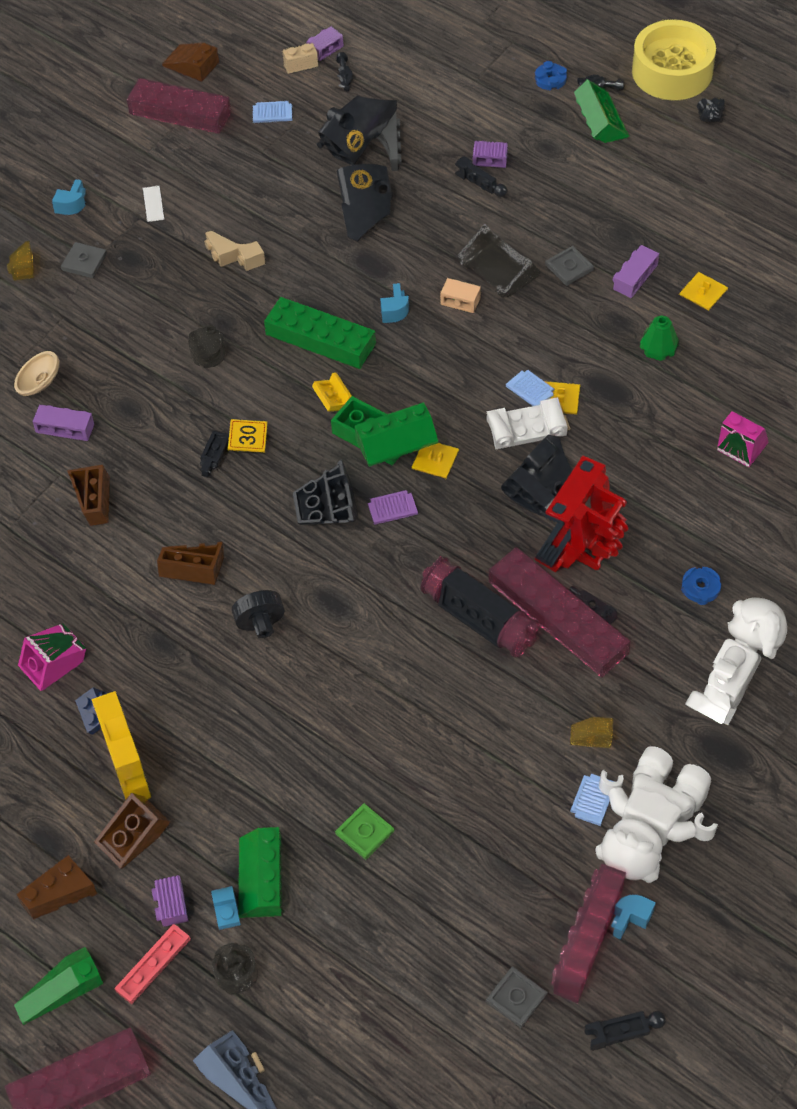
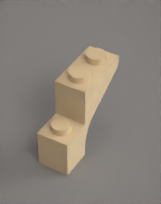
M213 231L206 232V248L212 251L211 254L214 261H218L221 267L238 261L240 266L243 265L246 271L265 264L264 252L257 241L249 244H237Z

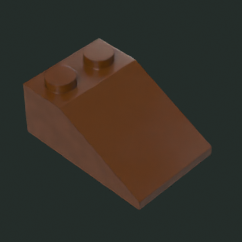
M206 43L179 44L162 63V66L202 82L219 63L217 47Z
M131 793L94 843L120 869H123L159 838L170 821L144 796Z

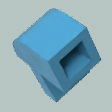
M75 179L70 191L57 189L52 200L55 213L72 215L80 212L85 207V188H83L82 180Z
M400 283L393 284L394 297L380 298L383 323L400 321L409 312V296H405L404 290L400 288Z
M233 886L212 890L211 893L219 930L240 925Z
M628 895L620 899L615 905L614 915L616 916L611 925L614 928L613 936L621 940L629 922L646 929L654 912L656 902L640 895Z

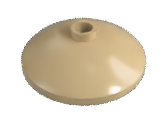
M45 351L32 357L18 372L14 382L15 390L22 396H31L46 389L58 373V356L54 352Z

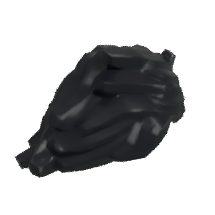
M702 98L697 104L700 120L706 123L722 122L723 119L721 117L724 116L722 112L725 105L724 99L713 98L712 100Z

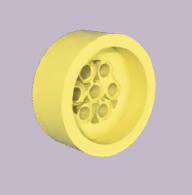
M664 20L653 23L644 28L635 40L632 67L633 78L644 92L660 99L683 100L702 93L712 80L716 55L715 41L704 28L688 21Z

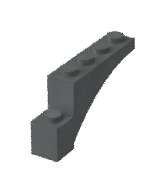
M396 112L377 137L389 156L391 171H398V164H401V154H398V152H401V143L397 142V140H400V130H397L400 129V118L396 119Z

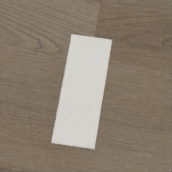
M160 186L143 188L147 222L164 220Z

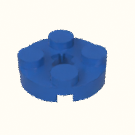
M545 61L535 71L537 86L544 90L563 87L567 79V69L551 61Z
M694 567L689 569L683 576L682 592L688 599L700 605H706L708 602L713 601L720 593V577L711 568L702 567V569H696ZM700 582L701 584V582H704L705 586L699 587L697 583Z

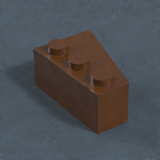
M97 465L67 470L82 513L89 525L108 523L110 476L105 467Z
M217 542V545L205 546V543H201L197 547H187V545L162 547L157 559L159 577L215 585L224 560L223 542Z
M68 855L16 895L23 908L33 919L59 910V907L69 903L75 904L78 900L87 896L93 897L97 895L94 884Z

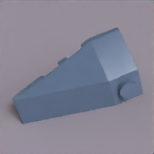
M233 1030L208 1045L193 1060L209 1081L245 1108L276 1109L265 1085L260 1084L256 1076L258 1073L256 1066H251L247 1058L249 1055L247 1048Z

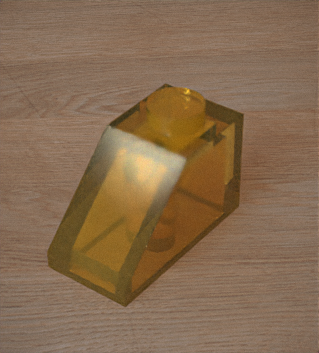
M26 241L9 256L10 263L7 264L8 273L12 274L13 280L34 278L32 250L30 242Z
M591 717L572 724L570 745L611 748L613 718Z

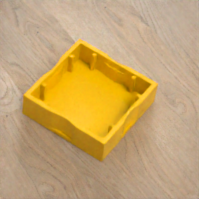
M116 691L91 699L125 800L131 793L150 799L151 795Z

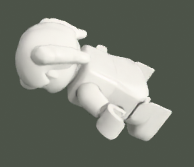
M748 598L734 603V618L728 622V630L735 637V640L727 639L723 643L713 662L714 670L709 675L704 693L692 691L685 703L721 724L729 725L737 710L736 707L742 700L761 662V656L757 653V650L763 651L766 657L774 659L778 648L786 638L787 620L783 610L776 603L764 598Z
M647 747L639 759L638 767L634 771L633 785L629 798L621 788L624 779L623 775L618 776L616 782H611L607 780V772L603 770L600 776L599 789L603 794L609 796L612 810L621 816L622 820L613 829L607 831L602 843L596 847L597 858L603 860L611 871L623 878L630 880L642 879L647 883H651L658 879L662 847L669 840L682 842L693 837L702 841L711 840L715 836L718 824L713 823L710 827L703 826V813L695 817L694 823L687 821L693 816L694 812L700 810L708 795L711 777L703 768L693 764L685 765L677 777L675 786L673 788L663 784V781L666 780L672 770L673 760L671 756L661 748Z

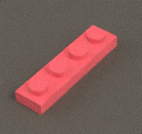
M173 924L114 988L115 991L130 1004H133L191 940L190 936Z

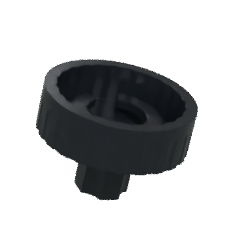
M260 590L249 593L238 599L231 609L236 626L242 630H255L258 638L270 637L274 633L272 625L278 622L285 612L280 594L272 590Z

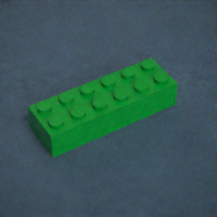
M283 297L279 298L264 320L266 335L361 369L376 345L375 330Z

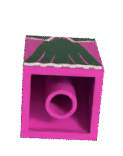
M732 411L722 423L717 450L750 467L766 447L769 440L765 428Z
M62 623L25 637L18 666L36 687L42 691L81 664L86 647Z

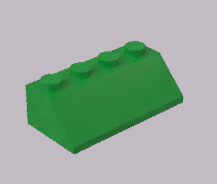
M587 79L574 94L577 98L576 102L582 109L581 113L587 120L586 124L591 128L593 138L604 143L628 138L629 134L609 92Z
M424 402L354 425L355 439L369 467L438 443L432 417Z
M279 827L257 828L239 838V918L282 916L281 834Z

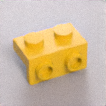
M332 373L330 380L314 381L312 385L328 412L339 411L351 397L350 392L337 373Z

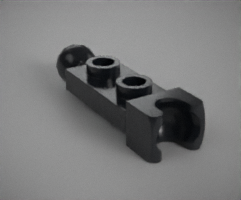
M465 156L457 160L455 165L460 170L456 171L455 174L463 180L468 179L491 194L495 193L497 197L506 195V186L504 184L497 185L496 178L473 165L472 160Z
M640 1011L602 1022L597 1021L586 1024L584 1033L585 1035L597 1036L596 1039L590 1042V1050L595 1051L606 1048L608 1045L649 1035L650 1026L660 1029L665 1025L666 1019L660 1011H653L648 1018H645L644 1012Z

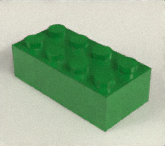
M351 396L331 419L332 434L360 448L355 439L354 425L387 414ZM399 457L387 460L385 462L393 466L394 463L399 459Z

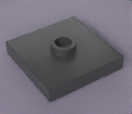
M75 242L62 263L61 270L93 278L107 252L105 249Z
M574 246L545 261V265L566 286L594 271V266Z
M512 966L486 998V1003L522 1028L545 999L548 992Z

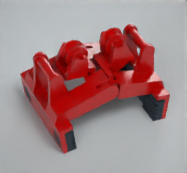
M586 456L581 457L546 510L545 518H549L550 521L553 520L557 524L534 560L554 572L560 566L568 569L575 560L594 570H599L603 558L609 559L611 556L615 557L619 554L618 550H621L623 547L619 539L623 538L624 532L628 531V526L625 523L627 519L619 511L625 507L627 502L624 498L610 491L609 477L605 475L606 465ZM589 497L591 502V509L585 505ZM585 549H590L592 551V555L596 557L592 558L590 555L584 552Z

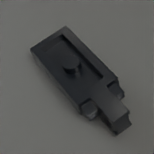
M217 431L212 432L200 457V466H202L200 469L202 472L201 476L209 478L212 469H216L219 466L228 446L229 434Z

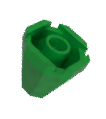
M662 315L655 317L644 331L640 341V348L645 351L646 357L662 361L669 355L670 357L675 355L679 340L671 320Z

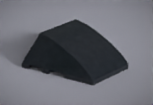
M342 460L337 462L338 465L331 470H325L323 475L315 481L310 480L293 492L299 525L356 521L358 513L353 487Z

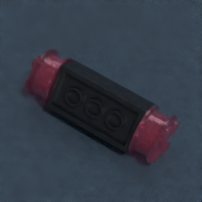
M439 557L431 567H427L422 574L424 578L420 586L421 592L433 596V600L438 603V606L496 647H505L510 651L511 656L519 658L528 646L531 647L536 642L537 637L535 635L540 627L539 621L526 617V613L523 610L519 611L514 605L508 603L498 594L472 578L468 573L462 571L460 566L450 564L447 557Z

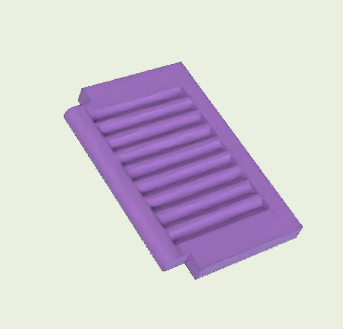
M407 490L371 498V503H368L374 525L418 514L412 493L408 494Z

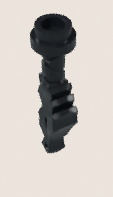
M339 52L336 56V61L340 64L337 77L341 83L338 87L344 88V91H350L349 85L353 80V74L351 69L346 66L348 56L344 52Z
M595 74L586 78H577V83L580 86L588 79L602 88L615 87L617 91L624 89V80L620 78L616 81H607L606 78Z

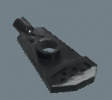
M575 586L569 588L568 591L575 596L574 601L598 627L611 625L617 620L616 609L608 606L586 590L579 591ZM594 602L596 605L590 606L589 603Z

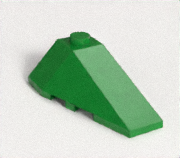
M86 946L63 958L14 1005L23 1025L103 985L100 974Z

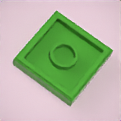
M363 803L335 831V834L366 860L395 831L390 824Z

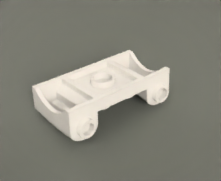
M558 397L542 400L540 405L517 410L506 411L505 408L487 411V422L492 431L495 450L541 441L547 435L559 437L567 435L568 427Z

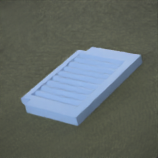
M288 101L259 102L253 106V123L292 121V103L289 104Z
M529 370L526 372L521 371L506 384L507 388L532 406L540 405V401L550 399L553 396L554 388Z
M591 774L588 777L584 775L570 811L575 813V818L601 826L610 799L608 795L603 794L599 789L600 776Z

